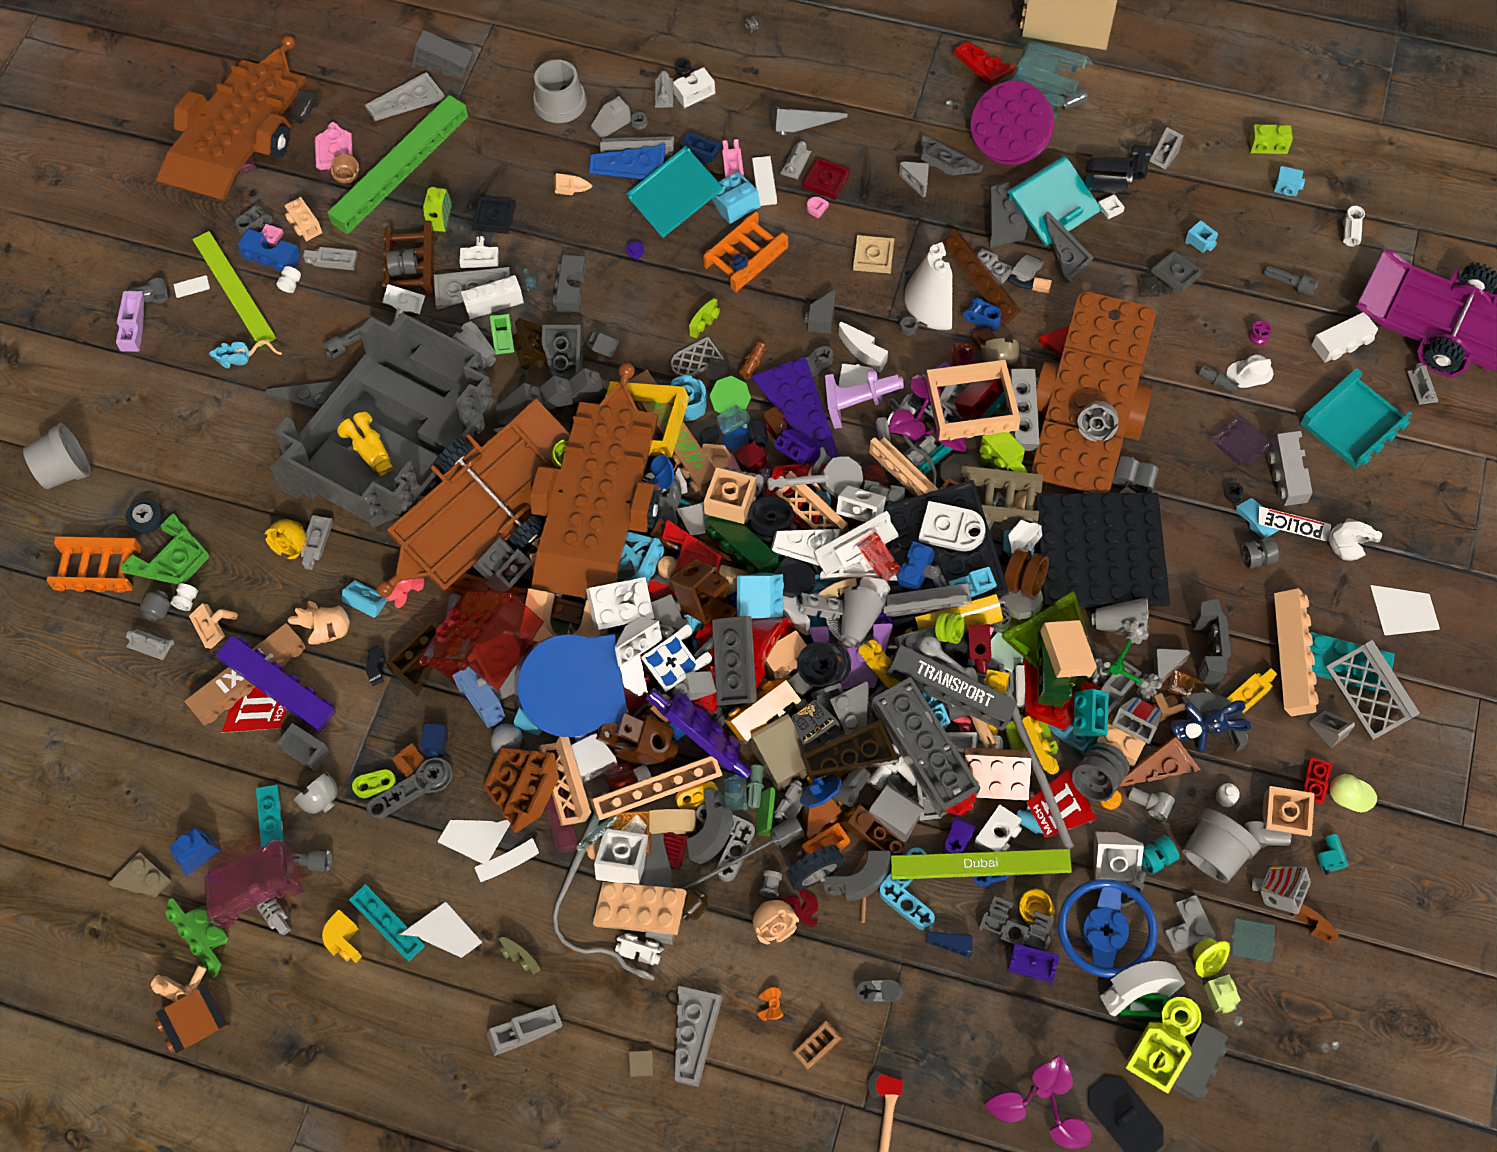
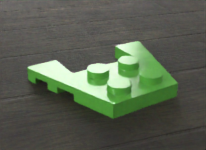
M172 513L161 525V528L164 532L175 538L150 563L132 554L120 566L123 573L178 585L180 583L185 584L209 558L207 551L195 537H192L187 528L179 522L176 515Z

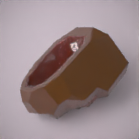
M773 407L764 412L762 421L766 423L769 434L777 441L783 430H788L785 416L778 407Z

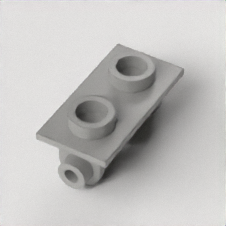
M661 71L658 78H655V108L673 107V78H669L666 71Z
M800 141L793 147L781 171L782 175L798 180L811 154V151L806 150L805 142Z
M1419 363L1415 366V370L1407 371L1418 404L1438 402L1427 366Z
M932 435L922 437L914 444L926 452L928 456L938 448L934 444L935 438ZM909 448L903 454L915 467L926 459L912 448Z
M801 593L803 604H799L798 611L804 615L816 616L819 610L820 617L835 620L836 618L839 619L840 614H844L842 603L839 599Z
M137 629L128 631L126 638L129 639L127 648L160 660H164L173 644L171 641Z
M794 780L793 783H790V787L785 794L786 798L782 799L777 810L774 811V822L781 824L794 816L797 817L803 806L799 800L805 789L801 787L802 783Z

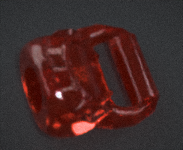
M629 762L611 767L605 771L609 792L622 786L630 785V783L639 782L634 774V768Z

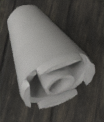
M852 586L848 587L844 593V614L842 615L840 638L844 645L848 647L859 646L885 606V599L881 600L879 593L860 586L857 587V590H851Z
M1140 598L1097 608L1096 613H1092V625H1096L1097 630L1122 635L1121 628L1124 627V621L1128 620L1132 623L1133 620L1139 622V626L1142 624L1146 625L1147 630L1145 632L1148 633V599Z

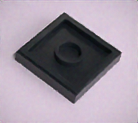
M479 197L472 229L475 231L509 234L516 201Z

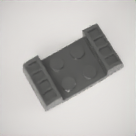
M1219 599L1203 601L1193 621V633H1208L1207 642L1208 645H1211L1212 652H1210L1209 656H1205L1197 672V677L1201 687L1218 689L1220 682H1222L1224 675L1227 673V662L1231 656L1227 616L1222 613Z

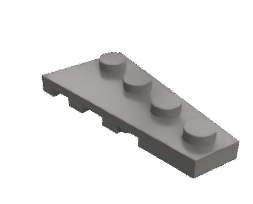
M426 72L367 103L365 107L372 118L377 121L445 100V95Z

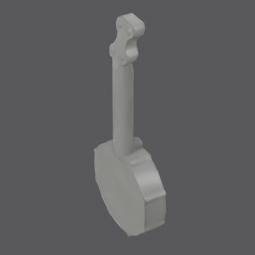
M849 456L832 458L827 463L823 471H821L822 475L792 478L780 476L777 480L769 478L767 485L768 490L771 491L775 487L783 489L785 486L823 483V488L835 496V498H838L839 494L847 486L859 489L863 483L861 466Z
M1021 590L1016 594L1009 592V595L998 599L1000 607L1009 610L1011 617L1018 620L1035 617L1044 605L1041 591L1035 599L1023 597Z

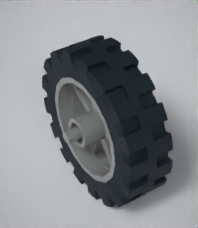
M837 845L824 846L822 849H817L814 853H809L804 856L805 858L798 860L796 864L787 870L786 877L795 891L804 890L809 886L816 885L820 881H825V876L833 875L835 871L841 868L840 866L844 865L845 859Z

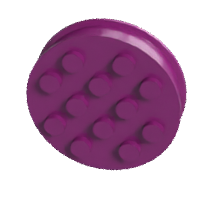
M1007 81L989 89L976 104L971 119V132L976 145L988 158L1002 165H1019L1038 156L1049 143L1054 130V113L1049 101L1038 88L1023 81Z

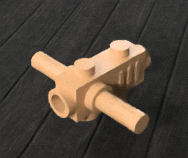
M198 965L189 985L186 986L168 977L157 975L151 983L152 990L176 1002L198 990L197 987L207 968Z

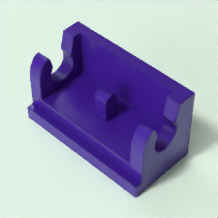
M1015 944L1008 972L1052 983L1056 975V967L1060 955Z

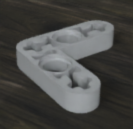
M706 804L699 806L696 811L697 821L703 826L706 819H703L701 813H706ZM733 815L732 828L729 835L731 839L717 868L728 863L729 860L732 861L737 858L730 854L732 847L739 846L742 849L741 855L748 852L755 837V828L752 823ZM746 828H749L750 835L746 834L742 843L740 841L742 837V832L740 830H745ZM743 860L730 866L732 873L723 875V871L717 873L718 877L725 882L733 880Z

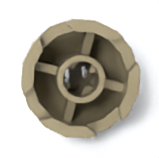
M1005 338L986 341L985 346L980 345L982 361L985 363L1006 360L1007 368L1012 367L1019 358V342L1014 339L1012 343L1005 342Z

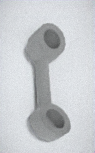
M925 636L915 641V652L928 657L936 656L954 671L962 675H968L975 681L978 680L976 670L972 667L963 668L941 650L940 643L936 638Z

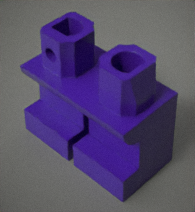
M794 429L783 430L781 436L778 437L774 444L775 448L800 465L805 463L812 465V463H815L821 448Z

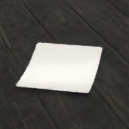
M704 502L689 507L677 508L690 535L706 533L705 519L711 515L704 513Z

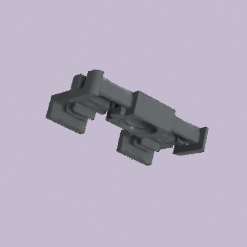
M995 895L989 910L991 914L989 916L988 912H985L979 928L982 932L984 928L1002 935V940L1022 946L1025 944L1046 952L1051 937L1050 935L1048 937L1045 936L1049 934L1054 918L1035 911L1033 915L1035 917L1034 924H1030L1029 927L1009 919L1005 922L1006 918L1009 917V915H1006L1008 909L1012 908L1014 902ZM1011 927L1020 928L1022 935L1019 939L1010 938L1008 931Z

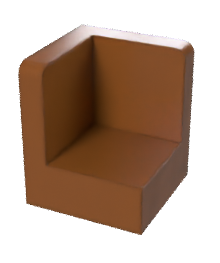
M413 743L392 758L396 767L406 778L414 775L420 765L426 761Z

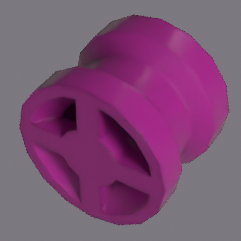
M1266 321L1255 322L1249 334L1250 341L1256 345H1264L1272 332L1271 325Z

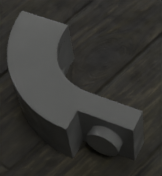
M713 788L704 790L707 811L705 825L698 834L687 839L689 860L698 864L707 862L719 853L728 840L732 828V811L724 807L725 800L722 793Z
M868 851L866 865L860 872L852 876H825V881H823L825 893L830 895L845 893L847 901L859 900L871 895L879 889L889 874L891 867L890 851Z

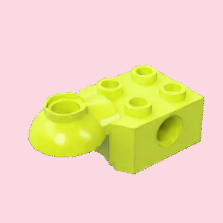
M1176 997L1166 1003L1162 1011L1163 1021L1149 1022L1126 1061V1069L1166 1093L1170 1091L1191 1055V1046L1185 1036L1193 1033L1201 1022V1011L1197 1004L1185 997ZM1179 1010H1184L1188 1013V1017L1180 1020L1175 1016V1013Z

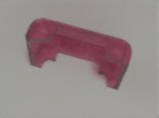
M273 840L267 846L228 865L212 869L204 877L208 921L222 929L233 926V919H238L239 913L273 897L280 899L287 892H291L292 896L304 892L290 847L285 842H280L279 840Z

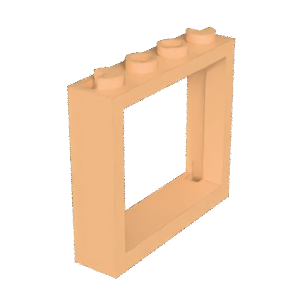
M1006 360L927 370L926 385L939 441L963 437L972 438L978 435H993L994 433L1001 432L1010 433V431L1019 430L1020 415ZM1002 379L1010 415L945 424L937 387Z

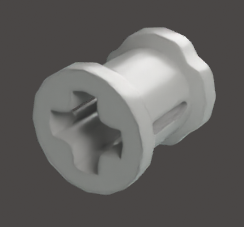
M766 870L763 874L765 877L763 887L760 889L759 894L767 898H778L779 892L777 891L779 881L782 880V874Z

